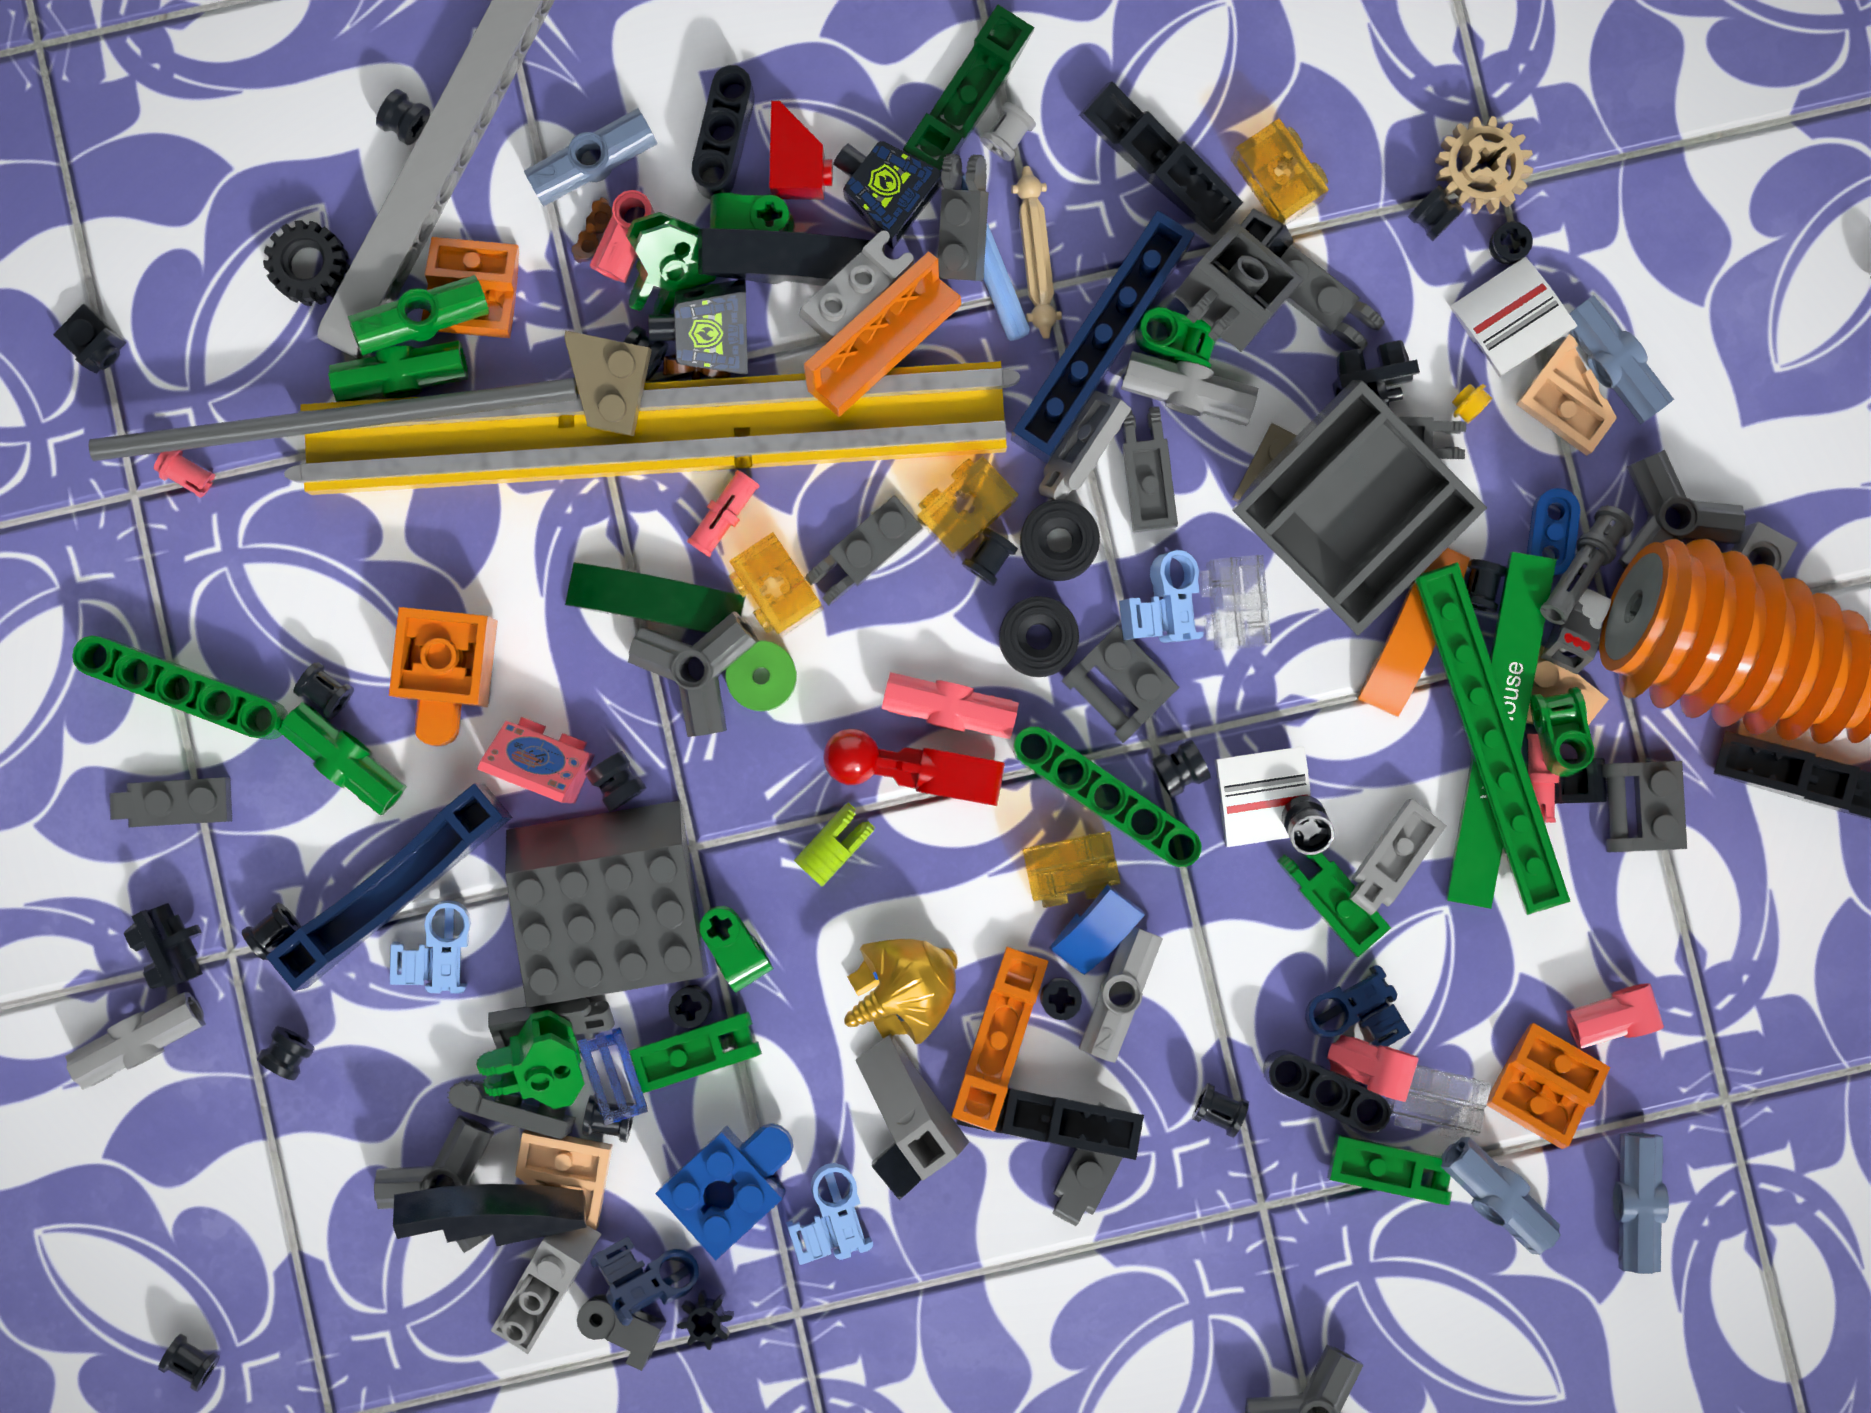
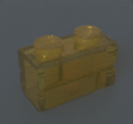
M1110 831L1021 848L1032 901L1041 900L1043 908L1069 903L1068 894L1085 891L1086 899L1097 898L1107 884L1109 886L1121 884Z

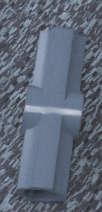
M639 108L595 132H583L576 135L568 147L524 170V173L544 207L588 182L596 183L603 181L610 175L613 168L645 152L658 143ZM598 150L601 152V157L595 164L584 165L581 163V158L587 151Z
M1594 295L1569 313L1577 324V327L1570 331V333L1588 355L1587 364L1589 369L1592 370L1596 379L1603 386L1614 389L1640 424L1675 400L1648 366V356L1642 344L1630 332L1621 331Z
M1620 1133V1182H1616L1614 1185L1613 1210L1615 1218L1619 1222L1618 1268L1622 1271L1638 1274L1661 1272L1662 1223H1665L1668 1218L1669 1197L1667 1188L1662 1183L1663 1136L1658 1134Z
M1461 1137L1454 1144L1447 1147L1441 1156V1167L1474 1198L1471 1204L1482 1217L1498 1226L1504 1227L1531 1254L1541 1255L1545 1250L1556 1244L1561 1236L1559 1233L1560 1224L1528 1194L1530 1186L1520 1175L1509 1168L1498 1165L1470 1137Z

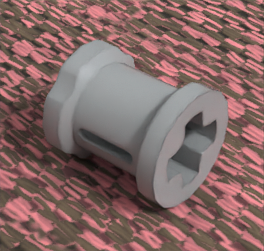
M1005 102L1001 107L1003 113L990 132L982 134L980 141L1000 158L1011 161L1015 156L1013 150L1025 133L1035 128L1036 122L1017 105Z

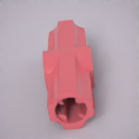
M890 672L881 709L908 717L925 719L927 724L960 732H965V729L1010 740L1019 703L993 695L976 693L974 688L952 682L936 680L934 683Z

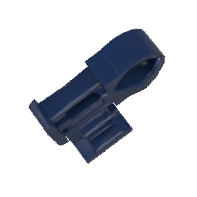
M1379 965L1369 968L1372 975L1344 991L1338 986L1329 992L1316 996L1309 1002L1305 1011V1020L1309 1029L1322 1038H1332L1341 1035L1359 1021H1361L1359 1023L1361 1029L1366 1027L1374 1039L1370 1044L1378 1047L1380 1045L1388 1047L1411 1032L1395 1005L1389 1006L1386 1003L1385 998L1391 1003L1397 999L1398 994L1393 985H1388L1385 981L1387 975ZM1332 999L1339 1003L1319 1016L1313 1017L1317 1004L1322 1000ZM1344 1012V1022L1339 1029L1325 1031L1319 1027L1321 1024ZM1395 1029L1397 1030L1396 1033H1395V1032H1392L1391 1034L1385 1036L1384 1038H1382V1039H1380V1040L1378 1041L1379 1038L1383 1037L1384 1035L1388 1034L1389 1032H1391V1031H1393V1030H1395Z
M628 1236L593 1255L590 1263L593 1268L598 1266L610 1286L606 1293V1298L620 1323L628 1326L633 1320L632 1314L658 1299H661L662 1303L666 1305L675 1299L686 1296L692 1290L699 1277V1267L696 1259L690 1253L682 1249L666 1251L658 1259L648 1263L643 1272L645 1264L643 1260L637 1263L630 1251L634 1248V1245ZM674 1260L685 1265L664 1279L661 1278L660 1268L664 1262ZM690 1274V1281L684 1287H671V1285Z

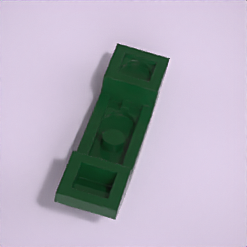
M998 4L975 38L974 47L930 114H925L904 146L903 151L942 171L944 157H946V154H956L972 133L1019 59L1035 27Z
M574 562L565 605L691 629L707 634L732 612H737L742 617L746 597L672 579Z

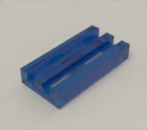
M621 1028L613 1029L612 1034L604 1036V1033L597 1034L595 1039L587 1041L586 1038L578 1040V1047L604 1126L648 1112ZM612 1045L616 1046L635 1105L629 1107L608 1048ZM597 1050L600 1052L619 1109L614 1112L610 1111L591 1052Z

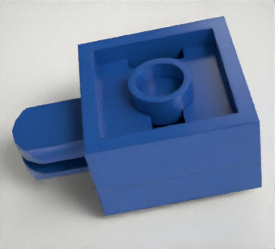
M770 1123L760 1127L742 1143L732 1130L725 1126L663 1183L655 1194L716 1261L783 1199L786 1190L772 1175L790 1159L794 1148L792 1136L783 1126Z

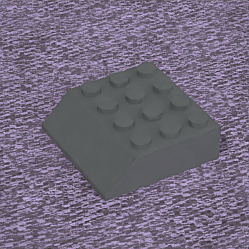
M1352 380L1257 475L1232 511L1359 636L1487 507L1363 381Z
M681 800L506 830L505 877L526 1007L703 978L709 975L704 940L700 934L701 920Z

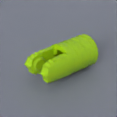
M849 802L835 814L794 859L822 887L875 829L869 821L862 822L841 843L835 839L856 815V809Z

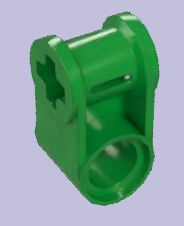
M718 193L711 196L710 228L794 232V218L784 200L778 196L741 195L736 193ZM777 213L780 218L774 220L772 227H768L765 222L771 221L772 214Z
M1162 307L1153 308L1145 313L1135 330L1136 343L1141 350L1174 363L1185 361L1199 364L1209 369L1212 368L1209 360L1215 341L1208 336L1211 326L1204 320L1200 319L1193 323L1186 315ZM1150 322L1163 324L1168 333L1167 339L1158 341L1151 338L1147 333V324ZM1199 339H1201L1198 351L1196 352Z
M1578 687L1569 688L1565 694L1543 697L1541 694L1532 695L1530 699L1531 716L1535 729L1538 732L1543 760L1547 769L1557 776L1568 777L1586 768L1593 760L1594 745L1587 721L1586 703L1581 690ZM1561 744L1571 745L1576 750V764L1567 763L1562 759L1560 755Z
M716 906L705 913L700 922V934L713 954L721 973L735 993L774 969L760 944L753 935L751 936L739 915L732 908ZM717 915L720 920H725L726 918L731 920L732 924L727 929L728 937L724 938L721 933L715 935L710 933L709 929L714 924L713 916Z

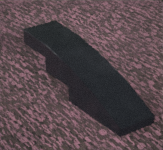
M1113 81L1108 82L1079 114L1140 175L1211 235H1215L1243 204V201L1185 141L1178 142L1149 111L1142 112Z
M701 228L698 230V274L746 279L747 281L769 284L789 281L825 286L862 252L863 247L871 240L786 231Z
M1725 731L1714 770L1715 775L1871 820V772L1863 771L1860 767L1817 757L1816 754Z
M1010 1088L1007 1090L994 1132L1136 1160L1144 1115ZM956 1119L957 1125L989 1131Z
M526 1184L448 1186L395 1194L393 1228L397 1239L443 1230L447 1243L493 1233L496 1246H502L587 1228L585 1195L583 1190Z

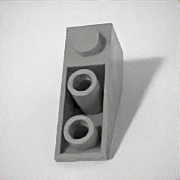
M891 1034L855 1060L896 1145L922 1181L956 1158L968 1145L969 1140Z
M586 1225L587 1228L545 1236L491 1331L529 1354L586 1262L601 1233Z

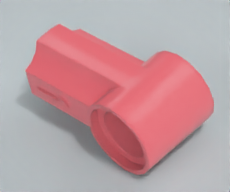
M636 190L624 191L614 200L612 206L613 215L590 263V267L603 276L626 283L637 259V255L626 237L631 223L624 221L625 214L633 207L645 209L644 216L655 213L647 196Z
M1644 983L1626 987L1611 993L1612 997L1567 1010V1024L1577 1047L1582 1049L1622 1036L1625 1038L1638 1037L1663 1029L1664 1025L1651 984Z
M1342 1034L1336 1042L1331 1044L1327 1056L1331 1065L1330 1071L1368 1085L1367 1090L1403 1102H1406L1419 1060L1418 1057L1382 1045L1378 1047L1358 1038Z

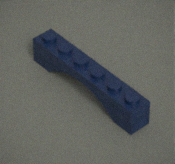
M472 784L442 809L417 836L382 867L331 907L299 928L270 952L266 958L293 991L309 988L513 817L485 784Z

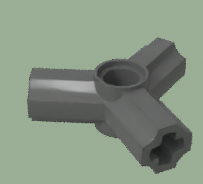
M1665 450L1627 466L1648 515L1647 521L1617 561L1624 570L1645 546L1653 542L1661 543L1668 539H1678L1680 541L1683 539H1708L1717 543H1740L1742 533L1745 530L1746 520L1743 506L1693 501L1687 498ZM1668 507L1677 510L1680 514L1681 522L1678 529H1673L1666 522L1665 514Z
M732 612L693 646L649 628L640 627L631 643L628 652V663L675 681L679 685L687 737L708 735L727 731L718 679L719 675L757 644L759 640L752 627L737 612ZM694 656L699 658L705 667L704 675L700 680L694 679L688 670V664Z
M461 1115L458 1116L433 1166L382 1168L376 1170L374 1200L377 1203V1208H394L395 1194L437 1188L436 1179L440 1174L449 1176L454 1181L455 1186L470 1185V1179L494 1132L487 1128L486 1125L474 1119ZM493 1233L456 1242L463 1253L489 1238Z
M1326 1345L1304 1392L1293 1396L1246 1398L1245 1413H1307L1313 1407L1325 1408V1413H1340L1362 1370L1363 1364L1348 1353L1336 1347Z

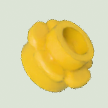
M1471 383L1467 385L1452 401V404L1457 407L1453 416L1455 418L1460 416L1467 424L1478 416L1493 399L1484 390L1486 385L1481 384L1477 388Z

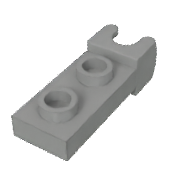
M887 231L879 232L863 247L862 252L801 307L799 316L827 342L913 266L914 257L911 253H905L900 258L894 260L887 258L883 254L885 250L884 244L888 242L890 237Z

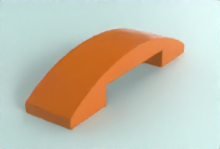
M1447 548L1421 574L1458 562L1464 578L1470 558ZM1415 581L1411 584L1379 657L1374 660L1357 698L1395 717H1399L1435 647Z
M1006 947L973 1044L951 1118L992 1132L995 1131L1007 1094L1010 1077L1033 1005L1037 1000L1048 960Z

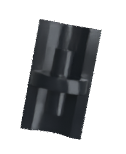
M1402 340L1379 345L1376 350L1380 367L1367 370L1362 349L1343 351L1336 357L1338 377L1332 384L1334 395L1336 397L1352 380H1361L1390 408L1389 402L1403 400V392L1401 387L1387 389L1386 387L1412 382L1413 375L1420 373L1417 359L1409 361Z
M169 903L150 910L140 911L131 916L134 924L124 932V936L130 948L136 952L147 948L153 960V963L144 967L143 972L149 988L154 989L165 986L167 989L203 974L195 958L198 953L191 941L202 934L199 925L185 928L179 914L174 915Z

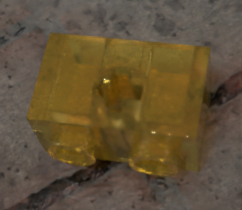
M1278 118L1238 145L1230 160L1268 215L1287 226L1321 203L1329 189L1326 186L1328 179L1323 169L1316 162L1310 163L1301 150L1303 149V143L1298 133L1291 126L1286 128L1280 118ZM1277 167L1281 171L1288 168L1291 174L1289 177L1286 174L1277 176L1275 170Z
M984 456L975 463L970 458L967 459L951 474L954 482L943 492L938 488L934 489L918 504L922 509L917 515L918 522L952 559L1018 500L1019 494ZM960 496L966 500L972 496L974 498L972 505L974 512L969 513L964 509L957 513L955 511L957 508L956 497Z
M774 532L729 561L735 570L728 575L742 597L749 593L752 595L759 606L758 609L753 611V614L767 634L775 630L778 636L782 638L824 610V607ZM770 577L776 583L784 580V583L780 586L782 595L776 599L771 593L765 596L762 594L767 590V585L764 581Z

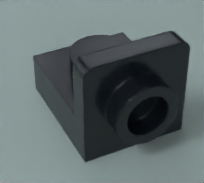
M82 304L53 334L76 357L75 360L81 366L96 374L100 369L104 370L114 364L120 356L119 350L127 343L85 304Z

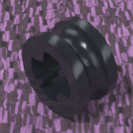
M1511 221L1504 223L1490 238V254L1501 264H1515L1523 259L1531 250L1533 244L1532 234L1528 227L1520 222ZM1508 233L1512 234L1513 241L1521 243V246H1518L1513 253H1509V247L1501 245L1500 240L1503 241L1508 236Z

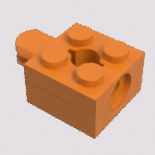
M399 607L389 696L418 700L414 731L417 738L423 743L432 746H446L454 742L459 734L462 705L488 708L498 620L484 615Z

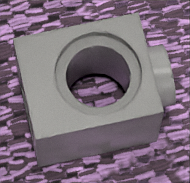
M1758 521L1745 526L1740 543L1734 544L1731 551L1741 552L1748 559L1752 551L1757 552L1761 556L1763 564L1771 565L1781 575L1798 543Z

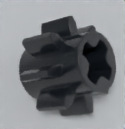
M701 1290L698 1302L695 1305L691 1301H684L681 1307L689 1314V1317L679 1320L677 1328H687L690 1334L687 1342L689 1346L697 1340L705 1342L707 1350H711L716 1335L725 1340L729 1337L730 1332L722 1323L732 1320L734 1311H724L721 1305L724 1299L723 1294L714 1300L707 1298L706 1292ZM707 1312L712 1313L714 1316L712 1324H707L705 1328L701 1327L698 1324L700 1316H704Z

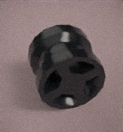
M395 89L381 104L376 117V125L385 132H395L402 143L411 145L419 138L429 120L430 109L422 103L414 104L409 101V97L405 92Z
M1438 185L1410 213L1408 218L1413 223H1421L1426 228V236L1431 241H1434L1465 209L1459 203H1451L1446 198V190L1441 185Z
M637 325L629 332L623 342L649 347L652 350L645 380L649 381L662 364L669 344L665 341H649L646 330Z
M277 1026L271 1034V1044L268 1048L260 1051L257 1061L280 1077L296 1080L300 1074L299 1065L304 1058L311 1056L315 1048L309 1041L297 1033Z

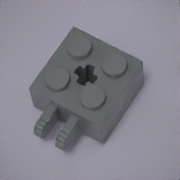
M1236 223L1198 262L1174 293V296L1184 303L1185 307L1190 311L1186 317L1191 322L1195 323L1197 320L1202 319L1211 326L1210 333L1208 334L1210 338L1216 342L1221 337L1224 341L1232 344L1242 352L1304 279L1240 224Z

